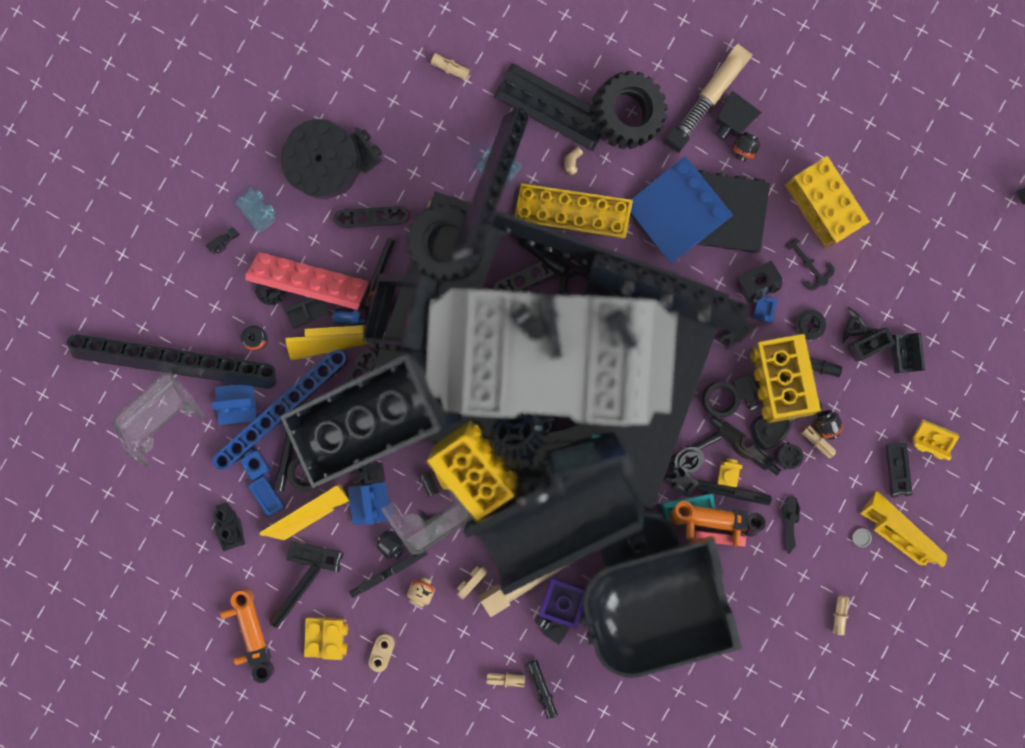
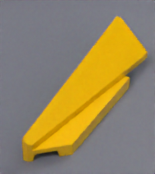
M366 325L304 329L305 337L286 338L289 358L293 361L329 353L334 350L370 344L362 341Z
M339 484L259 534L261 536L286 540L332 512L334 507L350 500Z
M876 491L860 512L862 516L876 523L874 531L917 564L927 565L929 562L937 563L940 567H944L947 554L881 493Z

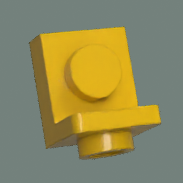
M729 458L726 459V462L721 461L717 484L737 487L739 472L743 465L738 464V460Z

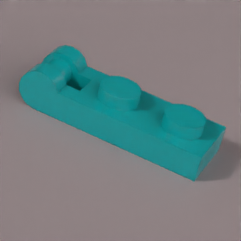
M712 493L659 503L663 516L669 522H671L669 517L670 508L675 507L681 501L689 502L694 506L716 509ZM679 510L680 515L684 516V513Z

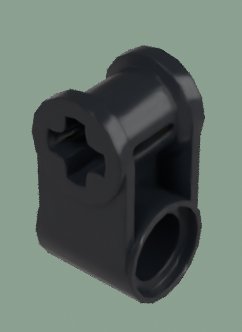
M524 302L521 303L522 306L513 314H509L508 317L529 339L533 341L541 340L545 336V327L535 317L536 315ZM534 325H538L542 329L541 335L537 338L530 334V329Z

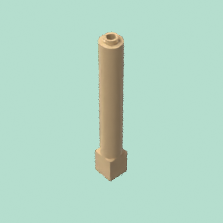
M568 565L505 596L501 591V585L497 584L479 595L480 602L489 616L493 617L510 606L511 601Z

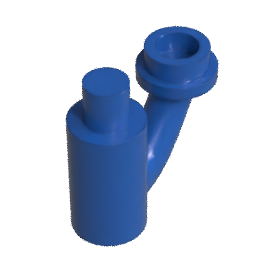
M336 308L333 316L334 322L350 326L364 325L366 319L361 318V312L356 309L353 312Z

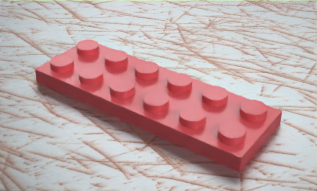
M258 252L246 273L247 281L356 310L359 309L369 285V281L361 278L351 277Z

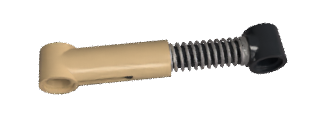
M737 43L724 63L699 94L700 98L695 103V106L692 107L693 109H690L680 125L674 127L664 140L665 144L677 153H680L689 141L691 131H693V128H696L695 125H698L697 122L699 123V120H702L701 117H704L703 114L705 115V112H708L709 106L714 107L738 73L753 55Z

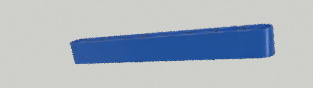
M334 350L220 450L213 458L214 467L219 470L232 467L245 453L250 451L282 422L280 417L282 415H279L277 412V407L280 404L285 407L284 414L298 408L348 363L347 354L341 350ZM338 353L343 356V361L340 364L334 362V356ZM323 366H326L329 370L328 375L325 377L320 375V369ZM308 379L314 381V387L310 390L305 386ZM293 392H298L300 395V399L297 402H293L291 399ZM265 417L271 420V425L268 428L263 426V419ZM251 430L256 432V439L253 441L248 437ZM236 443L242 446L240 453H236L234 450ZM221 456L227 458L226 466L220 464Z

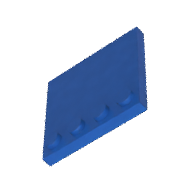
M686 156L631 199L633 200L632 215L671 264L733 216Z

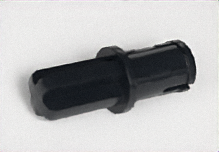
M810 358L812 371L819 372L820 375L824 373L837 378L840 377L842 366L827 363L826 360L819 361Z

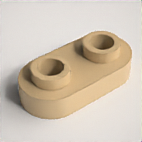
M476 566L469 574L472 577L467 582L464 580L457 587L459 591L457 595L463 600L487 574L488 570L484 566L480 568Z
M383 633L375 641L369 658V667L375 672L384 671L389 663L395 646V640L392 635ZM386 641L388 647H383L381 642ZM379 659L382 662V664L379 666L375 664V660Z

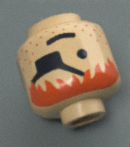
M423 577L420 580H413L407 592V597L410 599L409 602L422 608L424 605H429L435 592V588L430 585L432 581Z

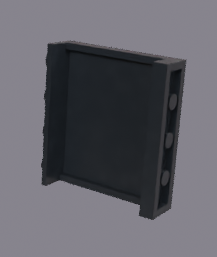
M697 170L733 214L730 219L697 245L755 254L759 253L762 245L770 183L760 178L746 180L745 176L737 175L735 178L727 177L725 173L712 175L708 174V171Z

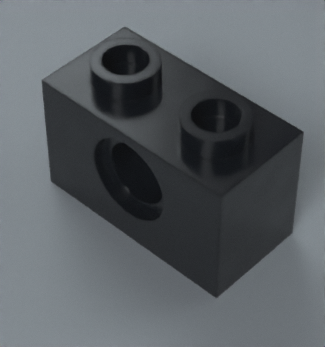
M772 260L737 277V286L747 303L757 302L768 293H776L781 289L783 278ZM761 281V282H764L765 284L762 285V286H760V285H757L756 283Z

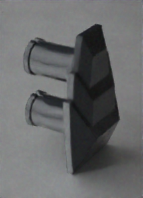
M228 502L216 505V511L214 512L216 526L214 528L222 550L227 551L245 545L241 520L237 517L236 512L231 509Z

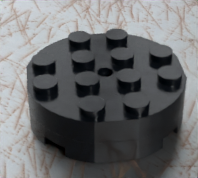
M313 119L303 122L291 131L282 148L281 165L286 179L293 187L313 198L328 199L338 195L341 196L352 187L361 171L362 157L360 156L358 143L351 133L329 120Z

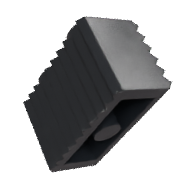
M885 327L848 344L847 347L854 361L858 362L895 345V341L889 329Z

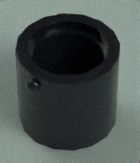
M790 442L779 445L774 452L775 462L780 467H783L784 470L799 467L804 459L801 448L790 444Z

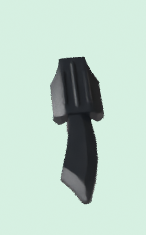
M787 497L783 509V521L787 522L785 530L787 554H790L796 547L794 523H798L800 519V506L795 497Z

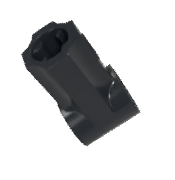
M621 307L603 318L610 332L615 335L625 353L641 344L629 325L631 323Z

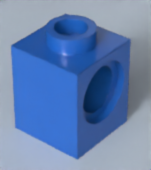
M252 449L243 455L244 459L240 461L252 481L272 470L260 450L254 452ZM253 458H256L259 461V467L257 469H254L251 466V461Z

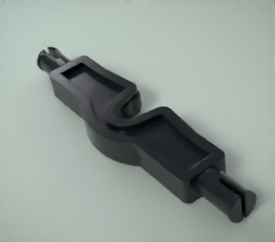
M715 416L710 419L709 423L718 429L717 434L729 442L739 456L750 459L764 471L769 469L776 476L781 472L782 469L772 463L774 459L757 443L750 444L748 448L744 446L746 435L733 427L727 421L722 423Z
M423 548L349 591L351 597L354 598L388 577L416 563L428 555L427 551Z

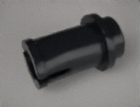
M429 471L419 475V482H422L427 496L431 497L433 493H439V490L432 478L433 474H430Z

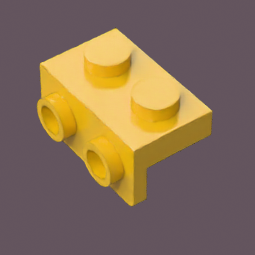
M922 419L912 437V441L917 450L930 452L938 459L950 460V452L959 439V434Z

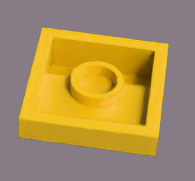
M306 617L304 657L342 660L344 655H347V643H344V636L348 634V624H345V618Z

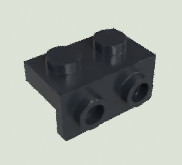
M357 127L354 129L355 132L352 136L358 143L360 156L362 157L361 169L364 173H368L384 160L381 157L383 153L376 144H372L370 141L371 136L367 130Z
M921 333L892 335L895 341V345L891 346L894 374L924 371L925 363Z

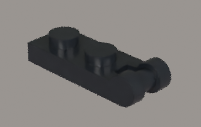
M907 443L886 444L890 495L892 498H897L899 495L912 496ZM898 482H903L904 486L899 488Z
M292 540L286 560L309 566L315 564L322 569L340 572L341 566L339 564L340 559H343L344 552ZM328 556L333 557L332 563L326 562Z

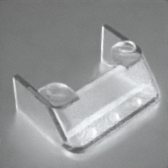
M167 372L160 376L118 413L113 421L114 428L125 452L146 468L149 466L145 453L150 451L154 445L152 435L179 411L184 415L195 412L202 419L205 417L197 400L171 373Z
M449 489V495L454 503L426 522L417 513H410L404 517L394 502L381 509L412 554L419 555L473 518L472 514L451 489Z

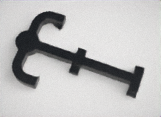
M796 239L787 248L789 250L794 248L806 263L803 266L805 268L809 267L818 278V283L814 286L810 285L809 280L803 283L805 287L809 290H815L819 286L827 285L828 279L834 275V266L830 262L826 264L830 269V273L822 276L812 264L815 262L812 258L809 261L796 245L800 242Z

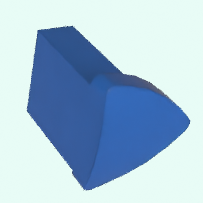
M763 296L761 300L756 302L754 312L751 313L750 318L764 323H773L777 300Z

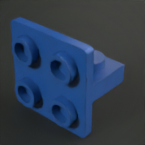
M239 384L215 387L216 402H212V409L217 410L219 425L253 422L257 418L253 386Z
M386 482L348 488L353 525H371L376 522L391 520Z

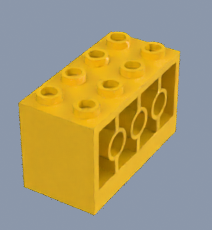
M828 156L794 176L785 184L786 189L825 249L870 222Z
M801 334L758 342L750 351V358L756 367L754 378L755 381L759 382L758 397L759 400L763 401V419H766L767 423L811 416L821 411L805 335Z
M470 420L435 444L427 462L478 521L515 496L519 477L514 469L508 467L502 457L497 456L496 452L492 449L490 440H486L479 426L474 425Z

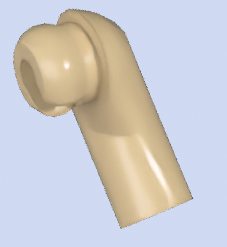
M578 146L564 159V169L569 175L576 174V160L583 154Z

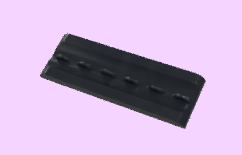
M511 63L493 97L514 109L523 108L532 119L594 151L602 134L599 131L596 133L594 129L596 124L591 122L590 116L593 115V112L590 111V105L522 67Z

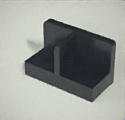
M309 298L284 309L290 318L293 328L330 314L325 301Z

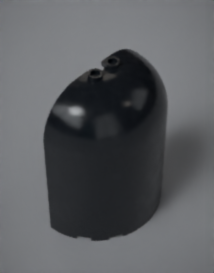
M709 536L614 562L594 573L584 591L583 608L585 614H582L581 617L584 626L589 628V632L586 633L589 645L593 644L599 661L606 669L622 677L636 678L742 649L734 613L727 600L722 579L724 573L715 538Z

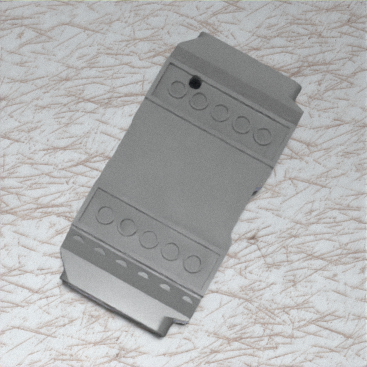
M451 289L441 299H431L426 379L434 398L442 399L445 411L465 415L515 417L519 413L566 415L579 422L615 425L649 424L653 413L670 414L677 314L667 313L657 301L556 296L555 306L556 311L559 312V316L556 319L563 357L550 359L546 329L545 336L541 340L533 341L508 317L509 314L516 312L522 306L521 303L524 302L545 327V322L540 317L542 314L541 303L537 297L548 295ZM620 307L631 323L629 325L641 343L626 353L603 320L605 316ZM534 325L530 329L531 336L535 338L539 337L542 333V329L538 325Z

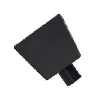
M732 90L715 121L721 126L716 132V136L724 141L729 134L737 137L762 112Z

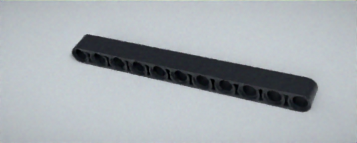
M521 107L505 115L500 124L453 249V256L460 264L480 256L528 123V115Z
M80 334L71 335L67 339L71 356L79 360L266 389L274 387L277 383L275 368L267 363Z

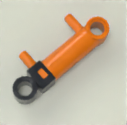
M686 501L679 502L672 508L669 514L670 520L675 525L687 524L686 538L688 540L694 539V525L728 530L729 534H733L734 547L741 545V534L744 533L746 536L753 537L766 526L764 516L759 513H752L748 516V511L737 509L725 511L691 505ZM679 510L684 513V516L680 515Z
M242 588L231 597V604L234 608L221 611L220 617L224 619L237 615L247 653L246 655L234 658V665L248 662L249 667L255 665L252 669L253 680L257 683H265L274 674V666L269 661L271 654L268 645L264 641L253 602L254 595L251 590ZM239 595L246 597L245 604L239 602ZM259 668H265L267 670V675H261L259 672Z

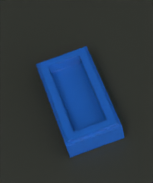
M265 475L247 485L268 518L285 507Z

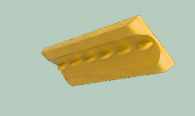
M521 183L514 217L544 227L626 239L633 200Z

